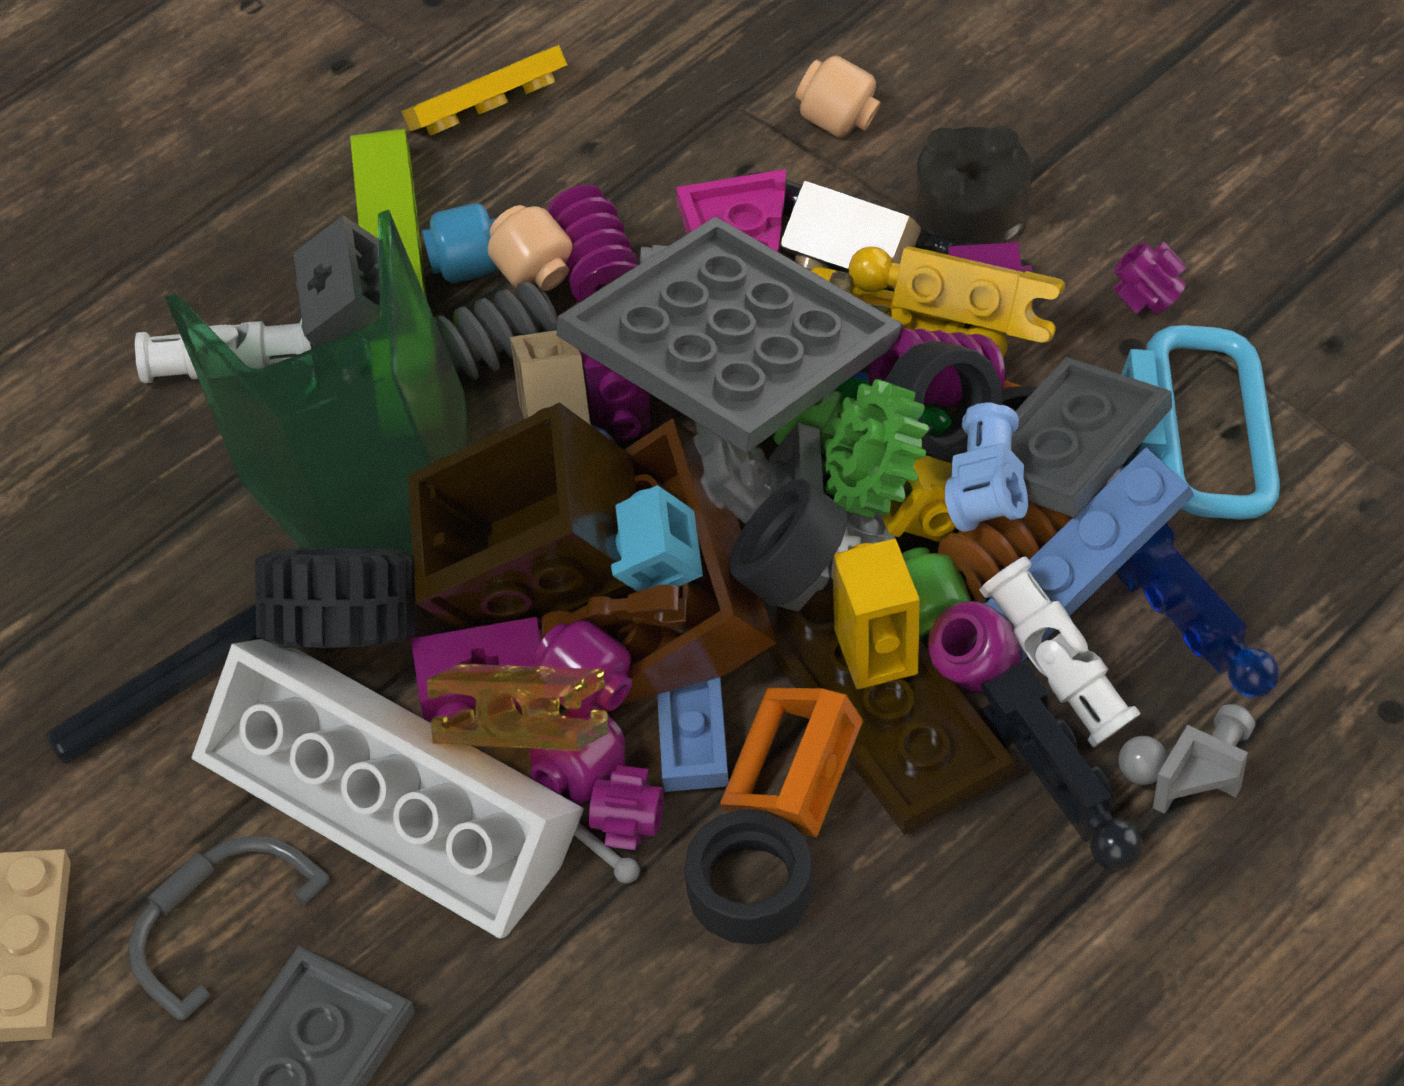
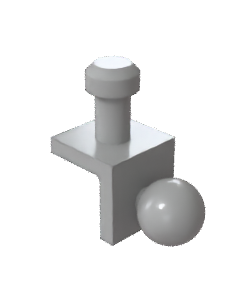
M1237 704L1223 705L1214 717L1216 729L1212 735L1187 725L1169 756L1164 746L1158 740L1149 736L1134 737L1128 740L1120 750L1118 758L1120 770L1126 779L1138 785H1149L1157 782L1153 809L1164 814L1173 799L1219 789L1236 797L1242 787L1248 752L1237 748L1236 745L1239 741L1249 738L1255 728V721L1246 708Z

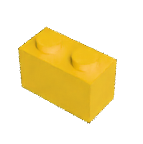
M896 538L874 544L862 543L846 551L836 553L833 557L834 630L856 690L918 674L920 599Z

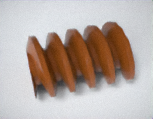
M1028 501L1027 513L1023 518L1010 520L1005 516L980 521L974 530L962 532L958 529V533H950L940 541L938 554L949 556L958 570L961 571L971 602L984 604L986 603V598H984L979 589L988 580L1022 557L1026 556L1030 560L1073 517Z

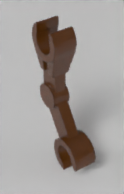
M675 585L652 586L622 599H613L605 596L592 597L588 600V605L573 613L555 611L545 614L542 618L541 641L551 629L560 623L570 625L575 621H590L598 627L609 626L616 621L630 619L637 623L660 626L681 625L686 622L687 597L679 598V586Z

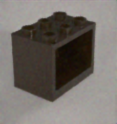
M560 402L551 407L543 408L522 421L499 432L491 433L484 437V439L449 456L441 457L434 463L408 475L416 604L458 630L537 617L538 628L541 630L542 618L547 613L555 611L573 613L588 605V600L592 597L605 596L614 598L633 589L612 575L611 564L622 560L616 546V534L619 532L616 504L629 499L637 492L633 456Z

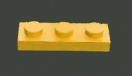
M557 45L402 111V114L410 131L426 126L429 135H433L459 124L457 112L475 106L479 115L507 103L508 101L504 94L506 91L522 85L525 93L528 94L556 82L552 72L567 66L560 46Z

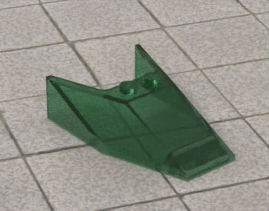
M389 209L378 213L380 314L378 319L369 327L261 369L247 366L177 293L165 297L242 486L299 548H390L402 550L413 556L408 475L434 463L441 457L449 456L468 447L466 396Z

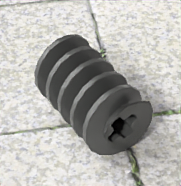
M523 281L518 283L516 287V297L508 290L498 291L495 296V306L486 298L476 300L474 315L465 307L455 309L453 312V324L444 316L433 318L431 323L432 339L441 364L456 387L458 370L462 369L473 382L479 380L478 362L482 360L494 373L499 372V353L505 352L513 361L510 337L557 330L558 317L546 293L541 288L537 289L529 281Z

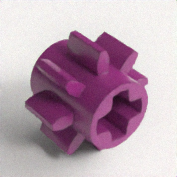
M1141 242L1125 253L1116 264L1114 273L1121 281L1113 289L1118 293L1117 296L1135 314L1140 312L1145 305L1152 313L1157 314L1172 305L1182 294L1186 284L1178 275L1186 269V266L1165 242H1161L1155 250L1146 242Z
M617 765L616 771L611 773V781L603 779L595 781L590 801L589 825L590 828L602 829L603 832H606L605 847L636 851L637 844L642 843V835L653 837L658 835L663 814L664 790L663 787L647 784L648 769Z

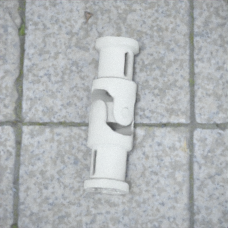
M302 318L300 323L265 326L263 321L241 323L240 325L190 327L185 329L184 334L150 337L147 332H138L135 336L136 366L139 379L143 383H152L154 377L188 374L191 379H201L240 373H267L270 366L302 363L307 368H316L317 348L304 337L301 327ZM208 346H212L213 354L207 349Z
M1026 556L1022 557L993 576L979 591L984 598L992 597L1015 627L1013 632L1021 648L1040 673L1048 677V683L1052 692L1060 703L1068 702L1091 733L1088 741L1094 748L1125 727L1141 713L1136 706L1128 707L1105 676L1108 670L1107 666L1099 656L1088 650L1085 638L1075 626L1059 601H1050L1029 572L1032 565ZM1048 627L1055 628L1061 632L1052 640H1046L1041 643L1042 635Z

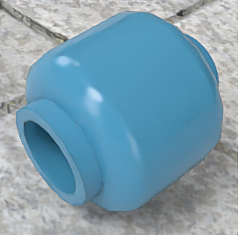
M471 203L433 214L430 220V228L422 230L433 275L442 273L447 282L457 284L489 276L497 272L498 268L487 252L491 237L489 234L490 227L497 218L490 219L483 205Z

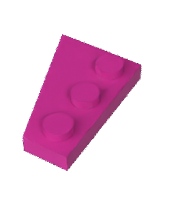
M786 169L676 187V205L686 233L692 232L716 216L779 253L786 189Z

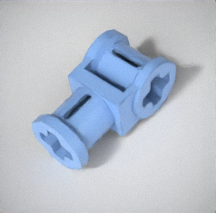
M994 403L976 404L969 407L963 416L962 428L968 435L967 452L953 455L952 477L948 479L945 487V501L948 513L956 528L962 532L976 529L980 521L1001 516L1014 520L1023 518L1027 513L1028 494L1023 479L1024 464L1011 451V439L1018 428L1019 417L1008 406Z

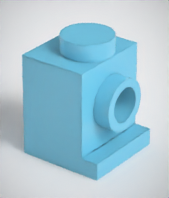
M658 485L650 489L638 491L629 499L616 504L619 531L616 534V546L622 560L611 564L612 575L638 592L656 585L681 586L703 576L693 509Z

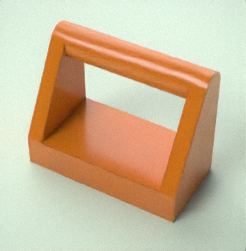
M767 688L719 807L729 813L742 809L768 811L789 821L800 834L817 839L863 723V719L847 695L822 688ZM784 713L810 719L780 795L752 794Z

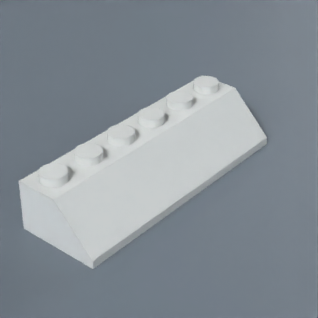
M263 639L231 645L191 758L499 939L507 937L561 868L584 810L581 806L297 648L275 645Z

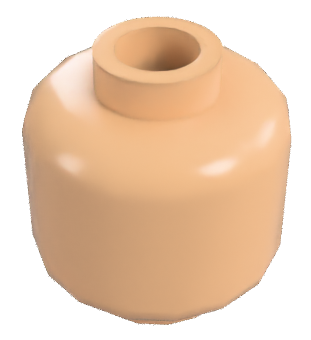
M837 55L829 57L824 62L816 59L804 75L795 95V98L801 101L800 112L802 117L838 138L846 137L856 126L865 131L881 103L873 98L876 89L874 77L867 71Z
M518 205L506 210L493 222L489 231L491 237L487 252L493 263L515 289L518 283L529 281L537 289L541 288L543 291H548L559 285L566 278L569 272L566 261L571 254L573 244L569 236L547 210L537 206L525 207Z

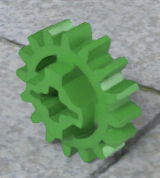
M875 379L872 386L862 383L858 386L857 400L849 397L843 400L844 411L841 413L842 419L833 417L831 425L836 431L833 439L824 441L823 448L826 449L827 461L822 465V473L831 475L824 487V491L826 494L833 495V501L845 509L846 512L873 519L875 513L887 515L890 512L891 500L901 503L904 501L906 481H917L918 474L913 466L915 460L922 459L926 455V450L922 448L921 438L928 432V425L918 422L925 407L923 404L914 401L916 394L914 391L879 379Z

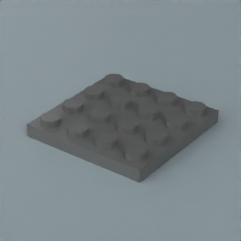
M715 216L559 315L556 336L747 453L890 350L901 334L902 323Z

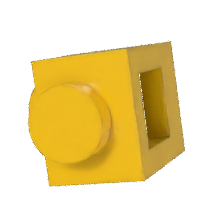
M925 455L924 458L915 460L913 466L918 474L917 481H906L905 492L910 485L913 489L912 492L905 494V499L902 503L891 500L889 514L880 515L890 535L900 537L903 532L940 542L957 529L950 518L945 501V487L948 479L952 477V463Z

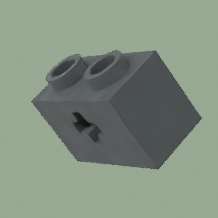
M342 215L293 253L297 278L296 287L299 293L302 316L301 327L304 337L314 347L321 350L325 349L346 363L396 326L384 243Z

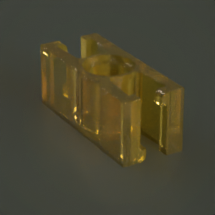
M458 664L427 679L428 697L439 698L447 693L473 696L476 699V716H474V709H463L449 717H433L431 720L432 742L435 744L579 751L609 734L607 712L605 710H593L589 720L563 717L558 711L559 697H563L565 708H580L582 699L605 688L604 669ZM513 698L519 703L522 715L516 709Z

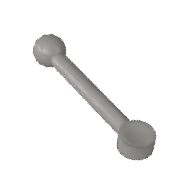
M578 823L574 836L614 868V875L619 882L631 884L637 880L640 867L634 859L621 858L611 848L605 847V843L581 823Z

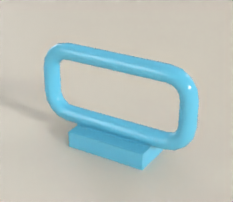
M1178 325L1169 326L1156 332L1147 343L1146 350L1130 349L1121 375L1170 390L1172 393V408L1125 461L1126 466L1140 452L1147 448L1186 482L1169 352L1181 348L1222 352L1232 357L1238 367L1256 488L1254 493L1250 495L1205 493L1190 486L1194 496L1181 509L1189 514L1201 517L1237 520L1258 518L1268 513L1279 499L1280 479L1262 365L1255 347L1245 337L1236 332L1217 327Z

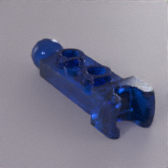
M1165 523L1115 574L1131 592L1140 587L1143 588L1144 595L1150 606L1159 614L1165 613L1182 632L1183 639L1188 648L1196 656L1205 657L1219 674L1228 670V678L1235 691L1244 697L1250 698L1268 695L1277 685L1280 677L1278 664L1274 656L1264 649L1248 648L1244 644L1247 626L1174 548L1175 532Z

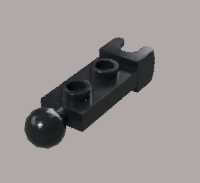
M1026 662L1011 665L1008 670L994 679L983 682L981 684L982 691L991 705L979 710L982 720L1004 748L1012 744L1016 746L1083 841L1087 842L1090 840V849L1094 860L1104 869L1122 871L1132 867L1143 852V840L1138 828L1128 820L1113 818L1110 814L1113 791L1107 777L1099 767H1090L1078 752L1077 742L1069 725L1060 717L1054 719L1047 710L1048 690Z

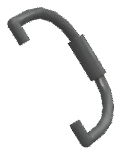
M248 835L223 841L202 855L195 853L147 897L149 904L135 921L128 945L132 974L145 992L179 1021L188 1019L210 998V994L203 986L198 985L181 1001L162 985L149 969L145 946L149 930L160 915L166 917L214 872L213 866L229 856L246 852L269 853L289 863L309 879L294 894L296 900L303 906H306L329 884L330 877L323 869L298 849L277 838Z

